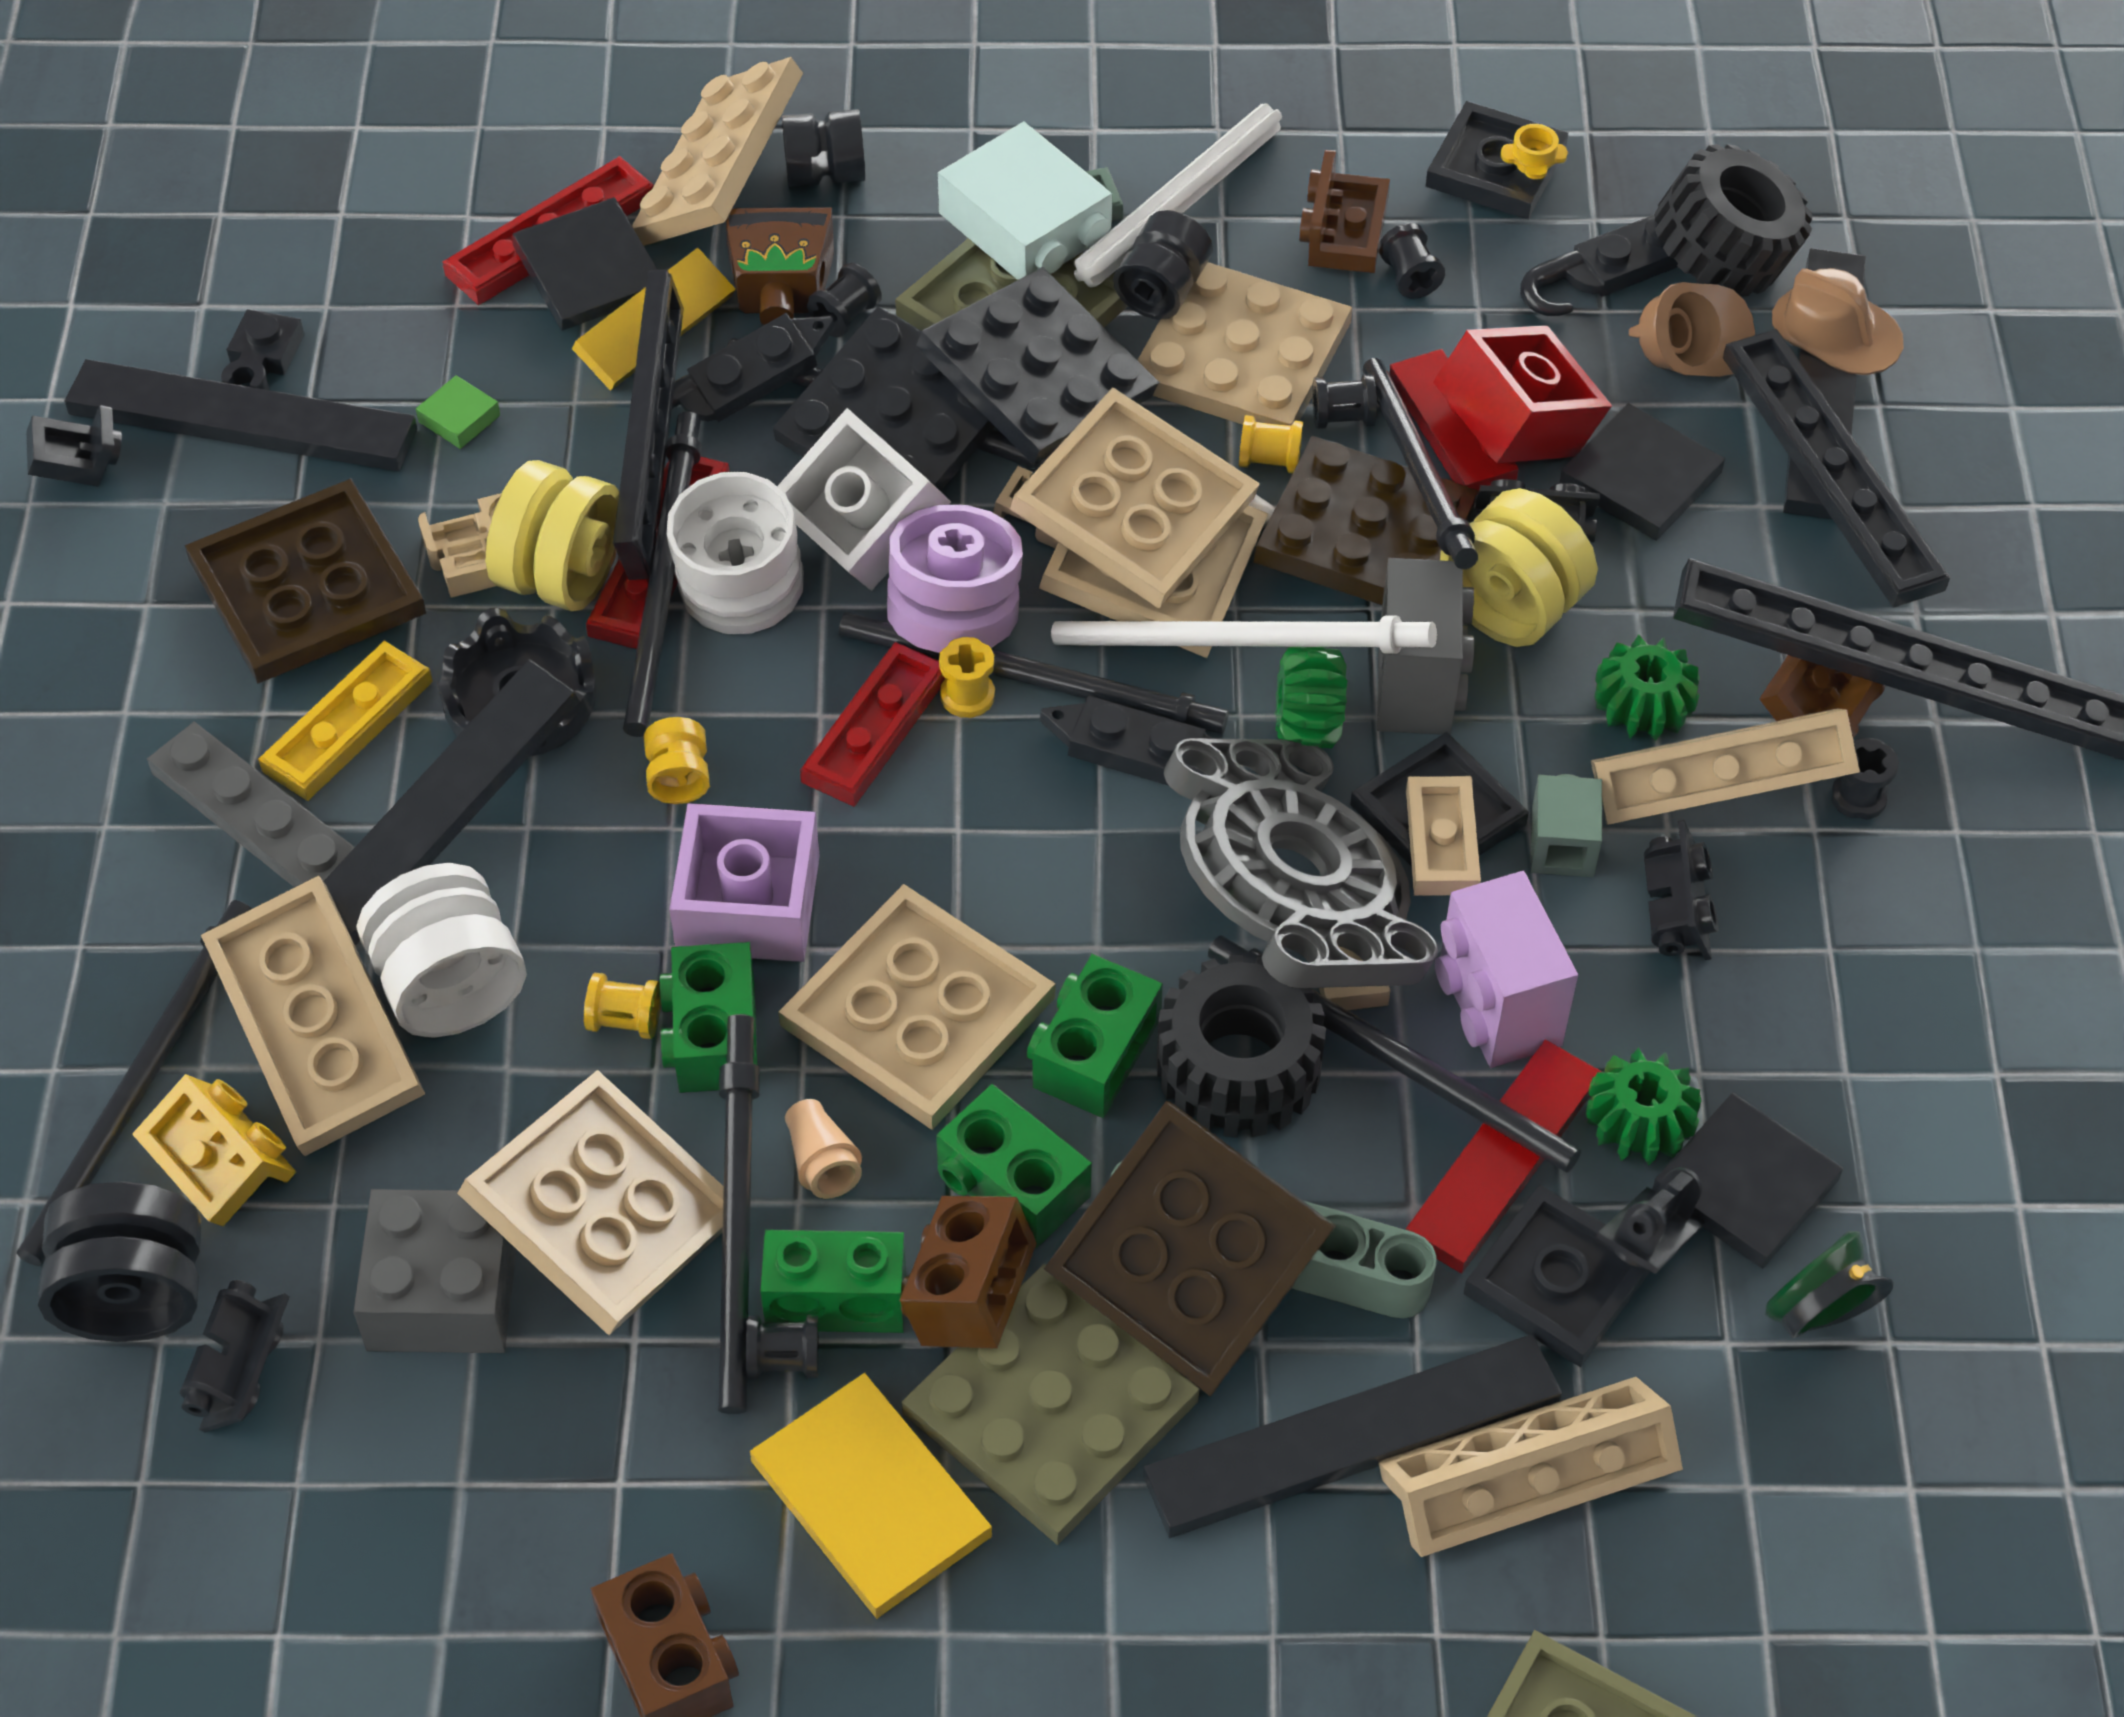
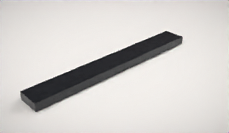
M1690 558L1682 569L1673 619L2124 760V695Z

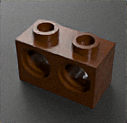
M941 1196L931 1223L927 1224L922 1232L921 1248L912 1271L902 1281L901 1311L904 1316L908 1317L921 1346L998 1348L1037 1244L1017 1197Z
M673 1553L590 1588L597 1618L640 1717H712L734 1707L729 1680L739 1676L736 1662L723 1634L712 1639L710 1638L701 1618L711 1613L702 1585L695 1572L684 1577L682 1576ZM652 1605H666L672 1608L667 1617L657 1622H645L638 1618L644 1609ZM680 1667H693L700 1671L699 1676L687 1685L675 1686L665 1681L669 1673Z

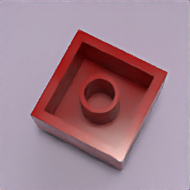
M1548 326L1466 330L1433 381L1447 399L1452 412L1465 422L1479 440L1483 452L1492 458L1496 464L1575 457L1583 449L1612 407L1611 403Z

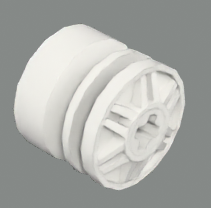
M721 472L696 481L678 496L668 513L666 535L671 557L675 564V575L678 580L679 593L687 612L702 626L724 634H752L776 625L791 613L803 593L804 571L800 549L797 544L798 535L794 512L786 494L768 479L747 472Z
M454 863L423 866L398 876L380 888L362 908L356 926L360 941L365 952L370 957L375 973L380 976L384 993L399 1025L412 1035L435 1038L462 1033L484 1024L505 1010L521 992L527 976L524 959L508 927L501 921L499 908L491 898L489 888L483 876L472 867Z

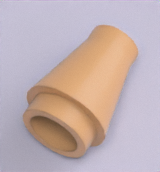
M805 1099L792 1105L785 1114V1122L790 1131L801 1185L811 1190L815 1196L823 1199L839 1197L849 1192L856 1186L862 1175L860 1167L862 1155L860 1150L825 1113L819 1101Z

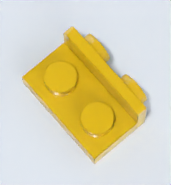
M185 1074L133 1132V1136L209 1222L224 1226L268 1176L287 1183L296 1171L281 1155L286 1149L283 1141L259 1122L253 1124L243 1113L247 1102L234 1088L220 1079H216L213 1084Z

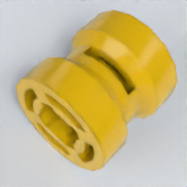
M684 717L664 718L651 724L644 733L645 755L650 761L646 769L648 793L654 799L670 804L689 803L702 797L710 787L708 764L703 759L707 752L705 729L700 723Z

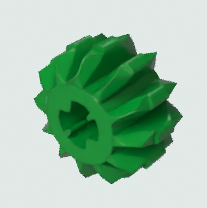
M1640 635L1631 643V647L1616 642L1613 650L1609 653V658H1603L1602 664H1599L1595 677L1597 686L1594 696L1596 709L1606 711L1608 727L1621 724L1626 725L1630 739L1639 730L1647 731L1656 742L1664 729L1678 733L1685 724L1686 718L1691 717L1692 712L1696 711L1700 697L1698 693L1700 681L1699 667L1688 664L1686 649L1669 651L1664 637L1656 645H1648Z
M1289 647L1280 660V670L1277 674V691L1275 694V730L1279 739L1301 743V745L1331 749L1342 736V727L1345 722L1346 688L1348 683L1346 679L1347 665L1339 649Z
M1639 1047L1631 1054L1629 1062L1613 1055L1611 1060L1606 1063L1604 1073L1597 1072L1596 1076L1592 1078L1588 1092L1590 1100L1586 1109L1587 1123L1598 1126L1596 1132L1598 1146L1611 1143L1619 1144L1618 1154L1621 1161L1628 1157L1631 1151L1640 1152L1648 1166L1656 1160L1658 1151L1674 1158L1682 1149L1684 1140H1690L1695 1135L1699 1124L1697 1116L1702 1099L1700 1089L1689 1086L1691 1080L1689 1067L1670 1070L1668 1068L1669 1060L1666 1052L1658 1057L1656 1062L1647 1061Z

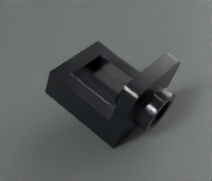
M99 405L91 426L32 416L26 431L28 475L99 487L107 465H116L121 451L122 435L121 431L113 429L112 407Z

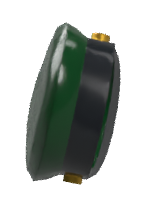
M1849 1231L1780 1289L1767 1302L1765 1315L1772 1320L1780 1322L1791 1337L1796 1338L1807 1331L1844 1322L1871 1309L1891 1293L1894 1282L1892 1279L1878 1276L1864 1260L1860 1232Z

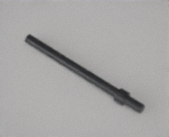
M735 1014L727 1018L726 1064L722 1065L719 1069V1096L726 1099L718 1411L726 1414H740L747 1411L746 1333L749 1311L753 1100L760 1095V1068L753 1064L754 1018L745 1014Z

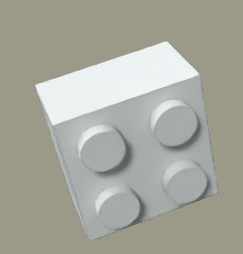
M848 408L777 486L787 496L794 512L796 525L871 591L889 572V536L898 522L917 510L937 505H949L951 503L926 477Z

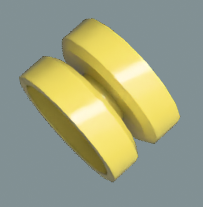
M540 460L527 461L515 471L503 489L492 516L487 536L485 559L489 579L496 586L521 595L534 594L537 591V594L545 603L569 611L583 610L596 597L603 586L617 552L613 545L619 490L613 484L589 476L576 477L573 480V477L566 469Z
M1520 488L1503 491L1474 519V522L1470 523L1475 533L1473 545L1478 553V561L1472 568L1463 570V587L1474 588L1471 624L1495 641L1515 647L1534 645L1562 618L1563 613H1566L1595 585L1598 566L1593 547L1582 528L1561 506L1539 493ZM1441 550L1440 560L1453 561L1451 556Z

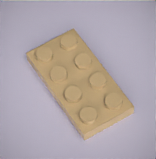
M792 57L770 64L760 62L748 71L730 77L720 75L706 84L701 92L702 99L694 114L681 128L682 135L673 152L662 162V172L654 187L644 196L640 203L641 210L632 227L643 246L726 221L803 75V72Z
M320 876L201 935L293 1140L304 1156L425 1095L331 894Z

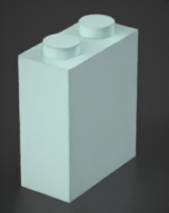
M1024 121L938 172L939 214L1017 280L1042 267L1050 274L1054 273L1065 262L1091 248L1111 231L1112 193Z

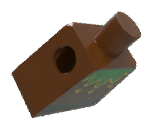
M832 207L732 209L725 221L728 255L739 310L745 314L760 313V322L763 325L787 313L790 319H794V313H809L807 309L809 296L815 291H825L834 256Z

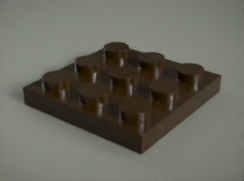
M1311 436L1257 543L1253 562L1382 605L1388 558L1440 560L1441 549L1436 540L1438 528L1408 467L1345 447L1336 442ZM1441 478L1459 517L1468 521L1474 509L1479 490Z
M352 479L184 545L189 562L257 684L427 614L423 597Z
M1166 1101L1047 1263L1044 1270L1211 1396L1216 1392L1337 1226L1173 1103Z

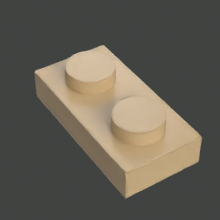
M1408 777L1406 798L1414 896L1451 895L1453 891L1480 884L1481 877L1472 777Z

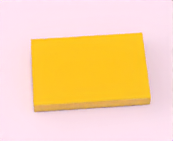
M865 1373L750 1450L751 1462L876 1619L992 1537V1526Z

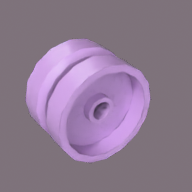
M937 505L917 510L899 521L889 536V578L887 585V618L896 633L919 648L938 653L947 647L950 641L961 637H975L992 648L1010 636L1018 621L1020 598L1018 582L1021 579L1023 557L1021 537L1008 521L991 511L968 505Z

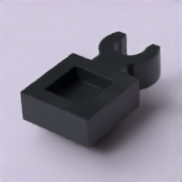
M247 309L226 349L230 364L222 371V382L234 385L249 382L252 388L269 390L268 373L285 375L305 335L301 319Z

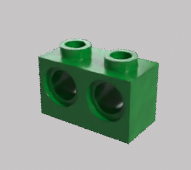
M750 942L671 947L672 973H660V997L662 1012H673V1028L661 1029V1052L663 1068L675 1067L679 1093L719 1090V1069L722 1065L726 1064L727 1018L731 1015L745 1014L754 1018L753 1064L758 1066L755 980ZM705 988H716L710 992H698ZM706 1043H718L717 1046L711 1048L699 1047Z
M1091 954L1079 975L1071 973L1065 980L1057 999L1058 1011L1051 1023H1040L1030 1040L1027 1058L1032 1060L1033 1088L1104 1118L1159 1023L1160 1010H1162L1163 983ZM1111 1006L1116 1009L1104 1011L1097 1009V1007ZM1073 1055H1080L1087 1057L1088 1059L1082 1061H1073L1067 1059V1057Z
M993 1084L984 1090L936 1135L938 1172L945 1184L961 1196L969 1194L971 1196L1017 1197L1036 1240V1249L1091 1197L1092 1162ZM979 1147L997 1149V1151L990 1154H979L973 1150ZM1029 1186H1039L1047 1189V1191L1041 1194H1028L1023 1192L1022 1189Z
M765 1230L760 1290L764 1322H805L808 1315H818L819 1332L904 1333V1314L901 1311L902 1304L900 1302L902 1281L906 1277L904 1232Z

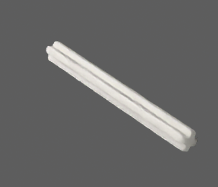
M1260 104L1077 258L1075 260L1077 270L1074 271V275L1078 282L1084 281L1088 287H1097L1117 270L1125 255L1134 249L1135 240L1151 215L1157 211L1165 210L1185 212L1280 130L1281 112L1278 109L1273 110L1268 104Z

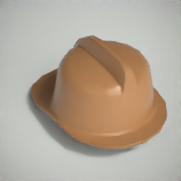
M1835 268L1818 269L1815 271L1802 269L1795 277L1793 289L1779 298L1772 310V326L1779 331L1784 340L1805 350L1831 367L1849 374L1871 375L1883 372L1897 362L1904 348L1903 333L1896 320L1883 309L1868 301L1865 289L1860 281L1847 271Z
M1687 282L1671 284L1661 295L1652 299L1644 307L1639 324L1629 329V336L1639 338L1643 353L1651 364L1682 375L1709 377L1733 374L1723 359L1726 344L1755 335L1752 314L1745 300L1733 289L1721 285Z

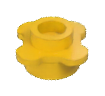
M1528 124L1516 131L1513 144H1505L1502 147L1501 158L1506 163L1516 164L1517 168L1525 173L1527 177L1542 179L1546 177L1550 167L1556 163H1564L1566 161L1568 151L1564 145L1558 144L1559 139L1554 130L1541 124Z

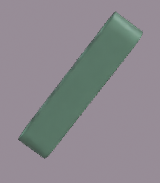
M1121 1162L1116 1165V1167L1114 1168V1170H1113L1112 1173H1111V1176L1113 1175V1173L1115 1172V1170L1118 1168V1166L1121 1164ZM1304 1201L1337 1227L1293 1285V1289L1394 1318L1404 1319L1416 1316L1425 1309L1430 1300L1436 1268L1434 1248L1425 1237L1408 1230ZM1338 1251L1346 1254L1349 1259L1341 1261L1332 1260L1323 1253ZM1404 1270L1413 1274L1416 1278L1409 1280L1398 1279L1389 1272Z

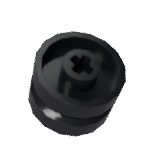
M131 1182L90 1184L61 1195L49 1205L44 1218L42 1250L46 1259L40 1273L38 1307L44 1319L63 1332L86 1339L111 1342L150 1340L173 1333L189 1323L193 1318L198 1303L199 1275L194 1264L200 1253L202 1221L196 1206L178 1193L154 1185Z

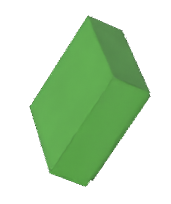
M457 375L416 408L420 424L459 449L463 448L500 416L498 401Z

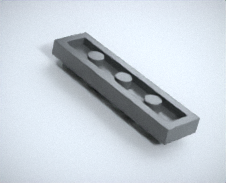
M195 721L147 758L151 773L293 887H297L317 876H320L324 881L355 848Z

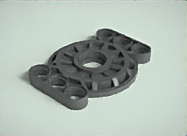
M1190 738L1180 741L1165 766L1164 777L1174 791L1192 800L1180 827V848L1186 866L1203 894L1226 917L1252 935L1268 942L1263 951L1262 962L1264 968L1273 978L1289 987L1331 988L1413 985L1419 983L1425 977L1437 957L1438 947L1429 932L1419 925L1406 920L1411 899L1409 881L1402 864L1384 837L1363 817L1337 799L1322 793L1334 769L1332 759L1324 750L1318 746L1301 745V743L1285 739ZM1185 764H1188V765H1191V766H1194V767L1200 769V770H1201L1202 772H1204L1206 775H1202V774H1200V773H1198V772L1193 771L1192 769H1190V768H1189L1188 766H1186ZM1240 765L1246 766L1254 770L1259 775H1255L1251 772H1248ZM1294 766L1304 769L1312 776L1300 772ZM1195 820L1205 825L1203 831L1196 835ZM1274 849H1288L1302 854L1313 862L1320 871L1321 876H1312L1293 869L1277 856ZM1394 946L1400 947L1408 951L1416 958V960L1404 956L1399 951H1397L1394 948ZM1339 947H1343L1354 952L1363 961H1359L1352 957H1349L1347 954L1341 951ZM1283 948L1298 952L1308 962H1302L1293 958Z

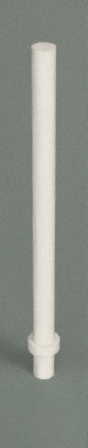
M1383 616L1380 622L1055 621L1051 629V638L1054 645L1380 647L1384 654H1397L1402 647H1434L1437 640V629L1434 622H1402L1399 616Z

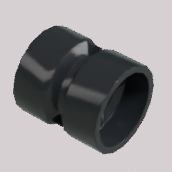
M859 109L828 112L824 121H818L812 113L782 116L788 187L819 185L823 176H829L834 183L865 181V160Z
M1171 210L1157 211L1148 218L1135 240L1134 249L1125 255L1113 277L1114 289L1121 301L1140 315L1156 320L1171 318L1178 313L1193 283L1198 280L1213 253L1211 238L1206 230L1189 216Z

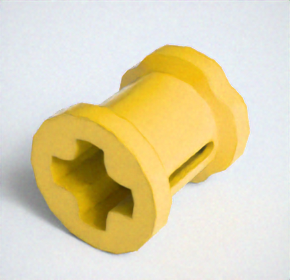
M1245 415L1240 444L1239 467L1248 468L1251 462L1286 466L1288 473H1293L1300 459L1303 421H1294L1291 426L1256 422L1254 416Z
M975 637L953 639L947 647L941 650L939 656V668L945 677L941 684L940 699L943 707L950 714L962 718L977 717L987 712L994 703L995 687L992 680L988 677L994 670V654L989 645L982 643Z
M593 973L585 997V1029L597 1032L601 1026L634 1030L638 1031L641 1038L652 1039L657 1030L661 1011L660 982L648 980L645 986L608 981L604 973Z

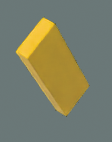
M698 247L668 270L672 275L684 307L681 336L730 299L736 290ZM646 287L578 338L572 347V350L610 391L635 373Z
M383 641L258 758L261 771L298 796L309 801L433 682L430 668L388 642Z

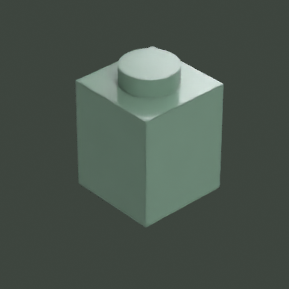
M1571 774L1557 776L1538 775L1531 810V873L1594 877L1602 843V779L1580 778Z

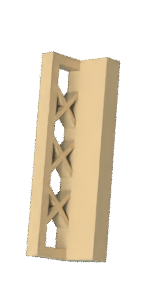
M1838 708L1591 760L1594 779H1602V806L1607 825L1860 772L1847 710Z
M1637 1377L1378 1461L1382 1481L1402 1501L1411 1547L1420 1557L1683 1470L1671 1405Z

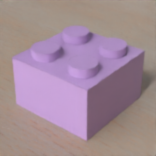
M688 803L669 909L675 947L750 942L752 958L804 962L820 857L816 812Z
M1520 871L1451 892L1447 919L1441 923L1443 943L1441 955L1435 959V971L1446 995L1454 994L1461 1008V1024L1469 1044L1472 1047H1480L1490 1068L1534 1055L1545 1039L1558 1047L1563 1046L1578 973L1525 872Z

